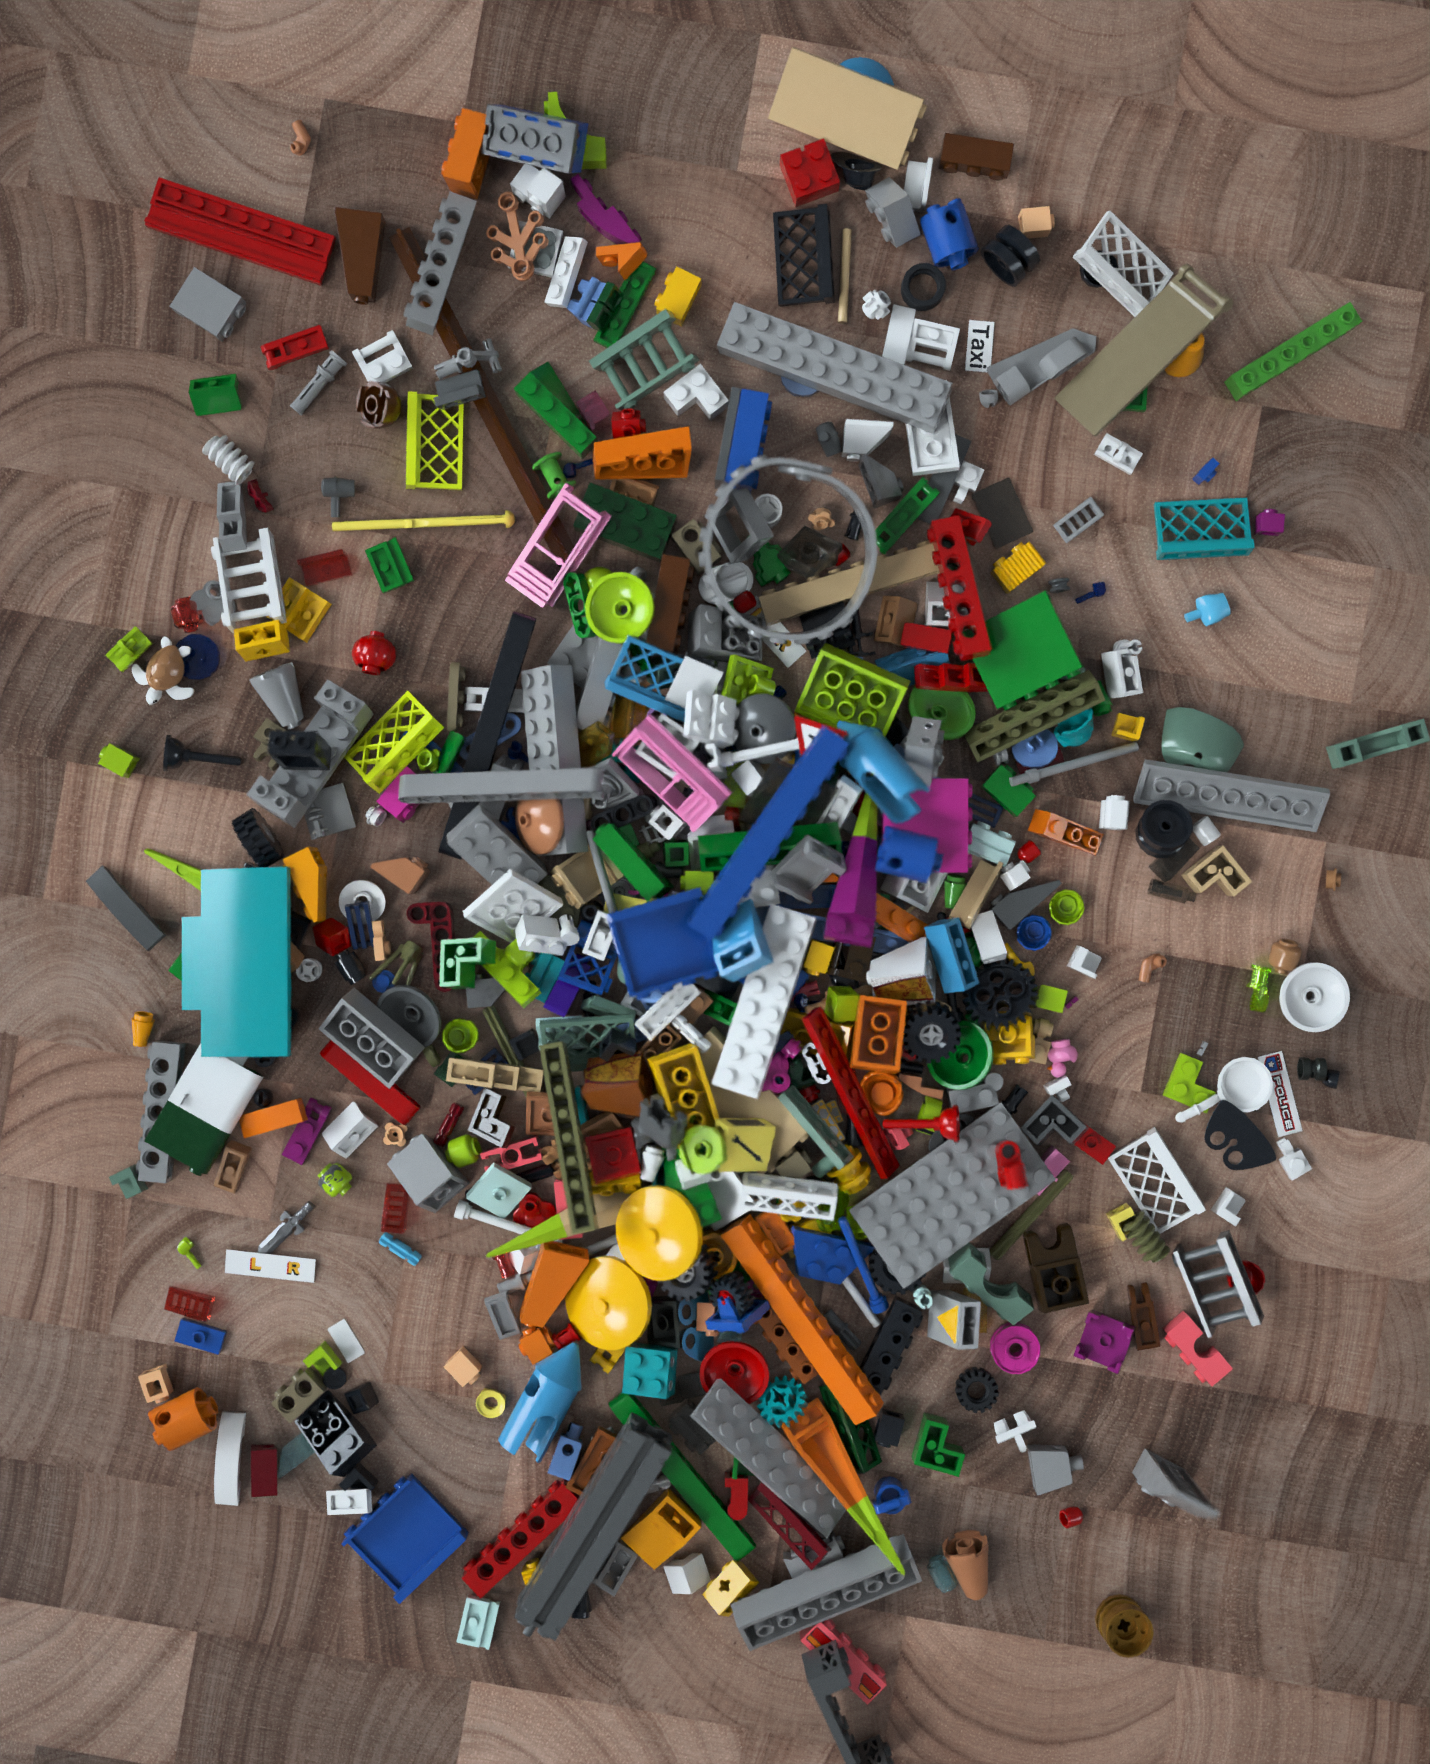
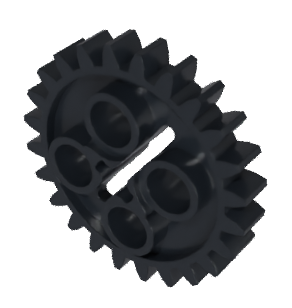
M1011 959L1008 964L1005 963V960H1001L1000 964H997L996 961L992 962L990 966L983 964L984 969L982 970L975 967L979 984L966 991H962L964 997H967L963 999L964 1005L967 1006L965 1008L967 1014H971L972 1021L978 1019L979 1027L986 1023L988 1031L995 1026L997 1032H1000L1001 1026H1004L1008 1032L1011 1024L1017 1029V1022L1019 1020L1026 1023L1025 1015L1033 1016L1030 1008H1037V1004L1033 1000L1039 999L1038 993H1035L1038 991V986L1033 984L1035 977L1029 976L1030 970H1023L1022 963L1015 967L1014 960ZM996 977L1003 978L999 983L992 982ZM1016 988L1022 989L1020 994H1011ZM983 995L990 996L987 1001H979ZM1002 1007L1009 1008L1006 1013L998 1012Z

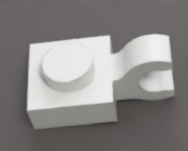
M963 461L954 482L955 485L959 486L953 500L954 502L962 505L968 490L973 493L976 491L984 469Z
M1282 1138L1276 1142L1284 1155L1278 1160L1290 1180L1293 1181L1312 1169L1302 1150L1299 1148L1294 1150L1288 1139Z

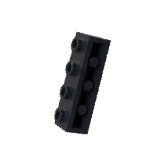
M897 1295L894 1296L859 1366L875 1391L880 1395L883 1390L889 1388L892 1382V1377L890 1376L894 1369L897 1370L903 1359L901 1354L904 1348H909L913 1339L911 1334L914 1328H918L923 1320L922 1310L919 1306Z

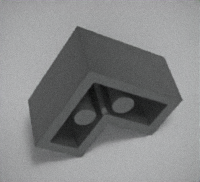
M1051 1095L1020 1129L1036 1145L1041 1146L1055 1130L1069 1144L1074 1145L1089 1128L1061 1101Z

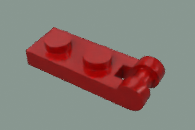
M317 325L266 343L260 348L262 354L267 358L266 365L268 370H275L282 365L328 350L329 346L321 325ZM280 349L281 356L276 357L274 352Z

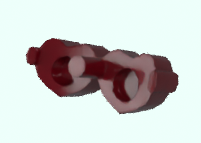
M257 479L248 481L247 491L249 496L255 499L256 508L265 513L273 511L274 508L266 500L268 493H261Z

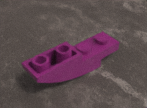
M576 174L570 179L572 188L581 198L577 203L578 211L595 230L617 245L642 241L635 228L631 230L627 225L628 219L622 210L617 211L614 206L607 209L604 201L600 197L596 198L591 192L593 187L586 178L582 180L579 174Z

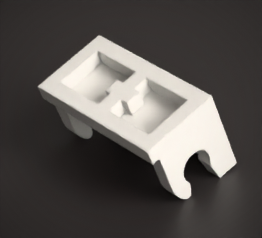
M993 911L978 914L971 929L983 964L1004 960L1007 951Z

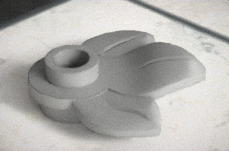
M215 580L208 581L202 590L195 591L189 601L190 610L201 611L203 619L210 626L218 623L221 619V613L224 612L220 582ZM210 590H215L217 596L212 595ZM232 600V602H233V609H234V613H235L236 606H235L234 600Z

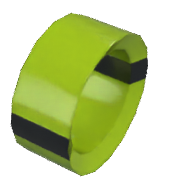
M925 1096L917 1119L940 1117L943 1101ZM915 1129L918 1132L931 1136L934 1133V1129Z

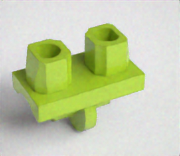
M135 626L105 656L121 672H124L153 643Z

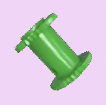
M560 452L548 454L540 458L532 466L534 471L541 469L551 488V491L547 494L549 499L556 498L565 483H568L573 488L576 486L575 480L568 481L557 461L562 456Z

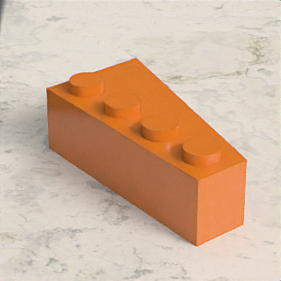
M689 426L594 442L593 466L595 480L687 478L692 451Z

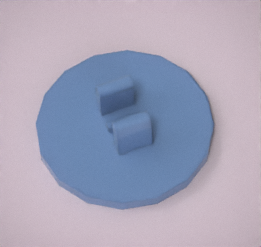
M1048 729L1012 746V754L1015 760L1022 766L1031 769L1049 765L1055 759L1058 752L1057 739Z

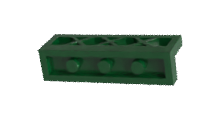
M826 1383L820 1385L819 1389L827 1412L832 1418L856 1473L865 1474L882 1462L869 1421L866 1420L855 1425ZM860 1427L864 1431L863 1441L860 1440L858 1435ZM867 1449L871 1451L873 1460L867 1462L866 1459Z

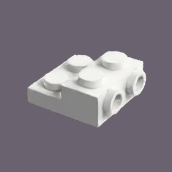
M694 690L687 692L684 737L706 744L715 743L721 749L732 745L738 737V731L734 729L735 720L739 716L736 700L720 694L709 696Z

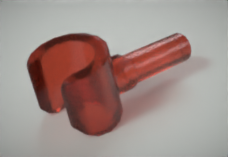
M726 807L725 820L733 821L735 832H741L739 809L737 807Z

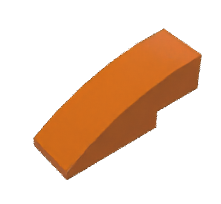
M299 1098L243 1114L239 1119L243 1137L247 1138L304 1122L308 1118L303 1100Z

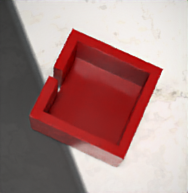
M824 138L804 145V151L802 152L799 147L780 155L779 165L795 208L839 191L840 180Z

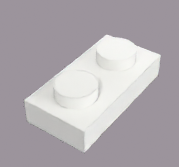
M369 1488L326 1491L327 1515L372 1512V1497Z

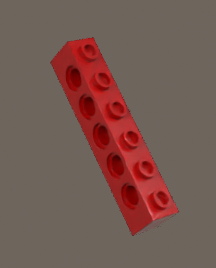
M960 516L933 520L929 529H927V537L929 543H933L935 551L932 552L934 565L939 567L940 574H937L938 584L940 588H944L943 605L945 610H949L948 626L950 632H954L956 641H953L954 652L960 656V661L988 656L991 646ZM948 540L953 544V547L945 548L941 542ZM947 563H955L958 569L950 570L947 567ZM960 585L963 588V592H955L952 586ZM965 607L969 614L961 615L958 613L957 608ZM969 629L974 633V637L967 638L963 635L962 631Z
M557 1479L549 1486V1492L544 1497L538 1496L532 1502V1508L527 1513L522 1511L514 1519L515 1524L512 1527H505L497 1535V1541L493 1544L489 1542L480 1551L481 1555L476 1560L472 1558L465 1564L461 1579L480 1599L565 1521L580 1496L566 1488L568 1480L562 1479L559 1481ZM556 1500L560 1502L561 1507L553 1508L549 1502ZM540 1516L544 1519V1522L537 1524L532 1518ZM523 1532L527 1535V1538L521 1540L517 1538L516 1533ZM507 1548L510 1554L502 1555L499 1549ZM486 1563L490 1564L493 1567V1570L486 1571L483 1569L482 1565Z

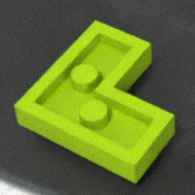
M1180 1053L1163 1096L1193 1107L1194 1104L1201 1103L1216 1092L1195 1084L1203 1062Z

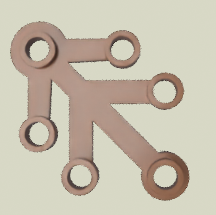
M504 192L498 199V205L507 213L511 237L504 234L495 225L488 227L486 235L490 240L494 242L499 241L513 249L516 259L508 256L500 247H496L491 251V258L496 263H504L512 268V274L517 280L527 281L534 274V259L540 249L547 247L549 240L543 233L539 232L533 236V244L526 255L524 247L534 229L543 224L544 217L536 210L530 212L528 221L522 232H520L516 212L519 206L518 198L511 192ZM513 201L512 205L508 207V204ZM539 216L538 220L533 222L534 217ZM497 230L496 235L492 237L493 231ZM543 237V242L538 244V240ZM501 252L500 258L496 259V255ZM527 267L525 272L521 273L522 269Z

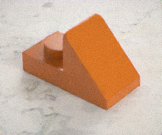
M641 242L596 247V257L603 266L615 267L618 264V272L626 280L645 260L647 251Z

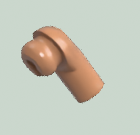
M297 120L292 123L297 138L293 142L294 144L290 145L292 153L301 156L306 153L311 137L302 120Z
M1153 954L1145 958L1141 963L1138 981L1149 983L1152 971L1159 967H1165L1167 963L1166 957L1161 954Z

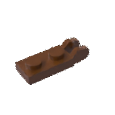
M1141 1283L1144 1301L1140 1302L1136 1301V1292L1133 1285H1127L1131 1322L1136 1327L1134 1332L1136 1349L1139 1351L1161 1347L1154 1304L1150 1297L1148 1283Z

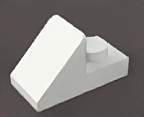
M598 910L582 953L604 961L613 937L606 917L608 913Z

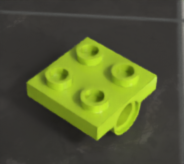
M735 654L730 655L721 695L735 699L736 706L745 698L755 694L773 695L776 687L775 681L771 680L774 668Z

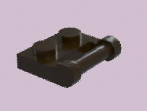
M873 936L870 948L850 944L844 969L837 968L843 943L834 941L833 947L835 948L826 973L865 983L876 937Z

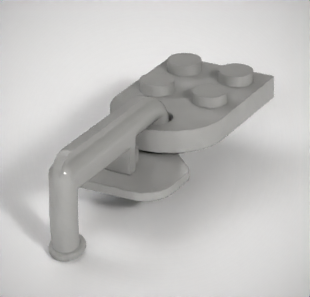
M634 567L630 573L642 581L647 576L646 571L641 567ZM627 606L622 607V614L627 612ZM573 625L547 663L549 665H572L573 682L583 688L599 636L580 638L577 636Z

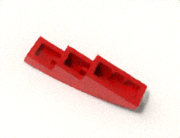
M943 663L940 666L917 664L914 666L916 689L988 692L974 663H967L964 666Z

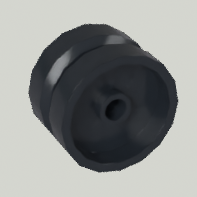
M1004 225L997 232L996 240H990L981 249V255L990 270L1000 280L1012 287H1016L1025 278V272H1031L1041 260L1035 246L1021 231L1011 225Z
M1159 800L1152 803L1140 818L1135 829L1136 841L1147 855L1155 858H1169L1176 855L1184 847L1192 833L1193 822L1188 810L1180 803L1172 800Z

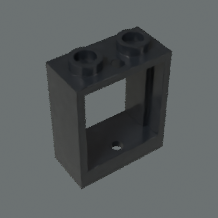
M270 731L268 754L284 770H330L331 747L317 731ZM296 735L295 739L292 740L291 736Z

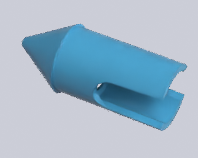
M839 721L837 729L847 731L848 736L844 740L849 743L846 747L849 749L846 756L841 761L839 760L840 765L848 770L891 822L903 823L917 815L922 809L909 794L917 790L930 791L931 789L889 743L880 729ZM868 771L875 774L869 777L865 776Z
M575 1342L535 1364L536 1368L498 1438L499 1443L511 1454H516L536 1420L525 1444L537 1455L536 1462L540 1463L578 1391L582 1389L579 1345Z

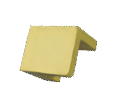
M1125 1203L1106 1213L1118 1238L1122 1242L1127 1240L1125 1235L1130 1230L1123 1232L1121 1228L1125 1225L1127 1219L1135 1215L1131 1206Z

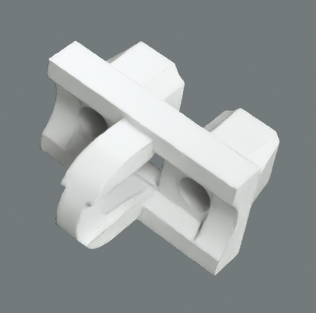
M1106 433L1094 455L1131 475L1143 453L1132 448L1124 441H1120Z
M1025 1410L1013 1415L1018 1425L1014 1429H1009L1005 1418L994 1422L997 1434L995 1438L998 1444L1014 1438L1020 1452L1026 1451L1027 1448L1021 1434L1035 1429L1036 1424L1034 1420L1031 1421Z

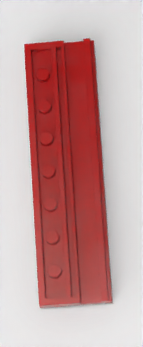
M160 177L158 178L150 202L151 207L148 216L144 220L147 228L322 286V280L336 242L335 236Z

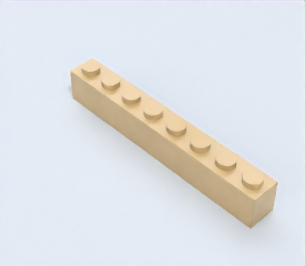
M924 541L916 545L917 548L909 551L905 547L894 551L895 555L886 557L885 554L877 556L874 575L866 596L940 573L938 565H934L932 552L935 551L933 543ZM864 562L853 563L850 565L851 569L844 571L841 568L828 572V576L822 578L819 575L806 578L805 583L799 585L797 582L786 584L784 589L780 591L769 589L762 592V596L758 598L766 627L842 601L847 602L852 598L857 589Z

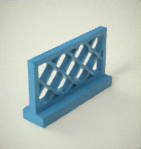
M627 635L615 664L604 682L605 688L685 722L686 709L666 701V696L662 695L659 690V686L670 682L673 683L676 677H672L668 666L677 662L682 664L684 658ZM630 643L639 645L643 654L629 658L627 649ZM655 653L662 655L664 663L651 668L647 656ZM645 658L649 669L635 674L631 662ZM626 664L630 665L633 675L625 678L616 675L619 667ZM666 667L670 678L657 683L653 671ZM651 673L654 684L647 687L641 686L637 678Z

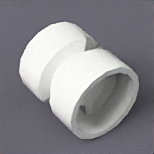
M772 494L760 495L756 498L755 502L769 528L772 529L781 520L782 503Z

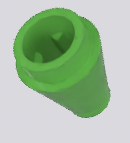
M955 874L947 875V879L944 880L946 908L953 909L967 885L965 882L966 877Z

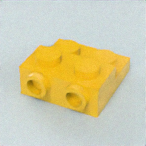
M1024 1016L1026 1023L1019 1020L1017 1022V1029L1011 1024L1008 1032L1004 1026H1001L1000 1032H997L995 1026L988 1031L985 1023V1032L990 1037L993 1045L994 1065H1005L1007 1060H1015L1016 1064H1028L1029 1059H1035V1036L1033 1035L1031 1016Z

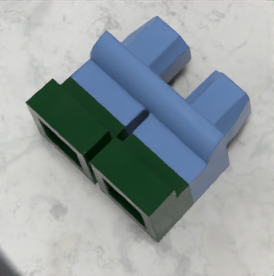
M592 277L590 280L581 279L578 291L582 294V297L579 301L576 299L570 300L567 309L582 324L604 333L613 317L611 312L615 313L624 294L613 283H604L595 277Z

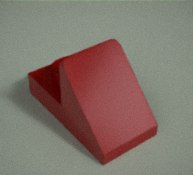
M955 508L950 517L960 516L967 543L972 546L976 542L981 543L992 523L986 518Z

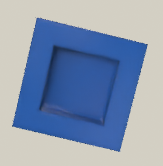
M1211 458L1192 480L1198 485L1204 480L1208 483L1216 475L1217 471L1214 469L1220 463Z

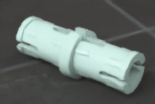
M922 1284L920 1285L921 1287L916 1285L913 1291V1297H916L914 1301L923 1309H925V1306H927V1309L930 1308L933 1303L932 1296H930L931 1291Z

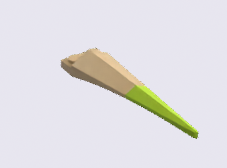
M642 1179L643 1188L652 1186V1182ZM618 1192L611 1196L593 1195L599 1229L616 1224L619 1209L631 1194ZM568 1209L563 1210L487 1253L486 1257H493L577 1235L571 1232Z

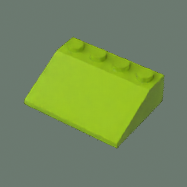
M825 643L820 650L794 712L837 728L839 721L878 728L885 737L911 681Z

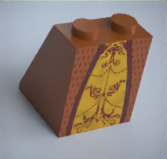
M636 1051L633 1056L627 1053L612 1055L608 1062L599 1057L588 1058L587 1068L583 1071L585 1082L584 1086H581V1095L583 1100L587 1101L589 1108L640 1116V1102L647 1099L650 1105V1097L653 1095L654 1081L642 1051Z

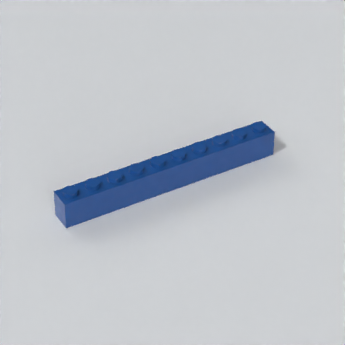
M822 725L688 918L687 923L689 926L710 940L722 934L726 927L724 925L728 917L732 918L739 909L737 904L741 898H746L753 888L751 886L755 878L759 879L766 870L764 865L768 859H773L780 850L778 845L782 839L786 840L791 835L794 829L792 827L796 819L800 820L807 811L805 806L809 800H814L821 791L819 786L823 780L827 781L835 771L833 766L837 760L841 761L846 756L849 750L846 748L849 744Z

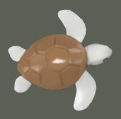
M164 636L161 640L162 649L151 657L146 672L138 664L132 666V674L135 680L141 685L149 684L151 686L146 694V701L149 705L157 703L161 699L163 691H166L175 700L187 699L194 694L193 688L177 686L184 674L183 658L191 653V647L181 646L178 649L175 645H172V641L168 637Z

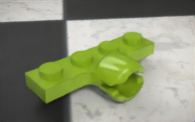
M481 931L473 937L488 939ZM517 939L513 940L504 949L496 947L495 964L481 965L523 1008L541 994L540 990L522 973L523 969L535 959L534 952L519 950Z

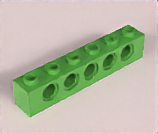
M1349 302L1232 374L1224 383L1235 401H1238L1347 334L1363 321L1352 303Z

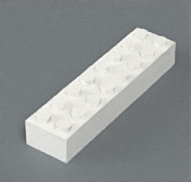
M770 904L763 932L774 962L746 977L712 1081L713 1085L759 1099L817 923L816 918Z

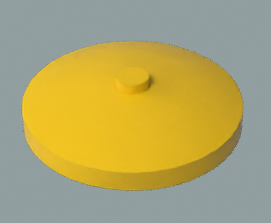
M652 1185L633 1192L623 1202L616 1220V1238L624 1259L637 1273L652 1280L666 1281L684 1274L694 1265L702 1247V1227L695 1208L684 1195L667 1186Z
M604 1255L590 1259L588 1265L565 1296L567 1314L574 1329L586 1342L600 1349L617 1350L632 1344L643 1335L651 1318L652 1301L646 1281L626 1261L615 1256Z

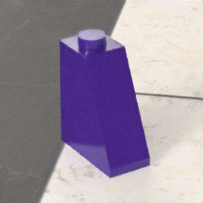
M577 953V955H576L577 959H581V958H584V957H585V956L580 955V954H578V953ZM589 961L580 964L585 973L589 972L592 967L588 963ZM576 966L568 968L565 973L571 977L580 975ZM557 980L543 1007L565 1017L569 1013L581 988Z

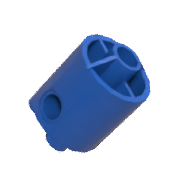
M957 198L940 207V204L929 207L927 209L928 214L920 218V224L934 265L937 268L950 266L951 270L965 267L969 264L968 258L976 254L979 247L962 200Z
M885 826L883 833L884 841L882 845H879L875 871L922 883H927L930 874L935 871L939 872L943 854L936 852L938 838L892 826Z

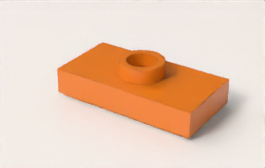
M762 1212L755 1217V1220L780 1256L793 1249L794 1236L788 1224L781 1219V1214Z

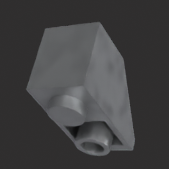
M475 974V988L466 989L468 1008L492 1006L505 992V989L493 977L485 978V974Z

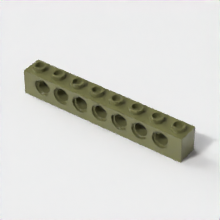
M563 1041L540 1045L572 1234L597 1230L599 1226L567 1045Z

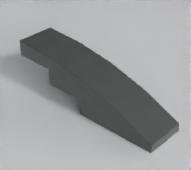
M102 865L86 880V883L110 912L147 951H150L166 936L142 904L136 902L125 886L119 884L108 868Z

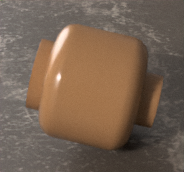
M1281 938L1272 944L1268 962L1271 966L1275 967V972L1288 974V971H1292L1299 966L1302 949L1296 941Z

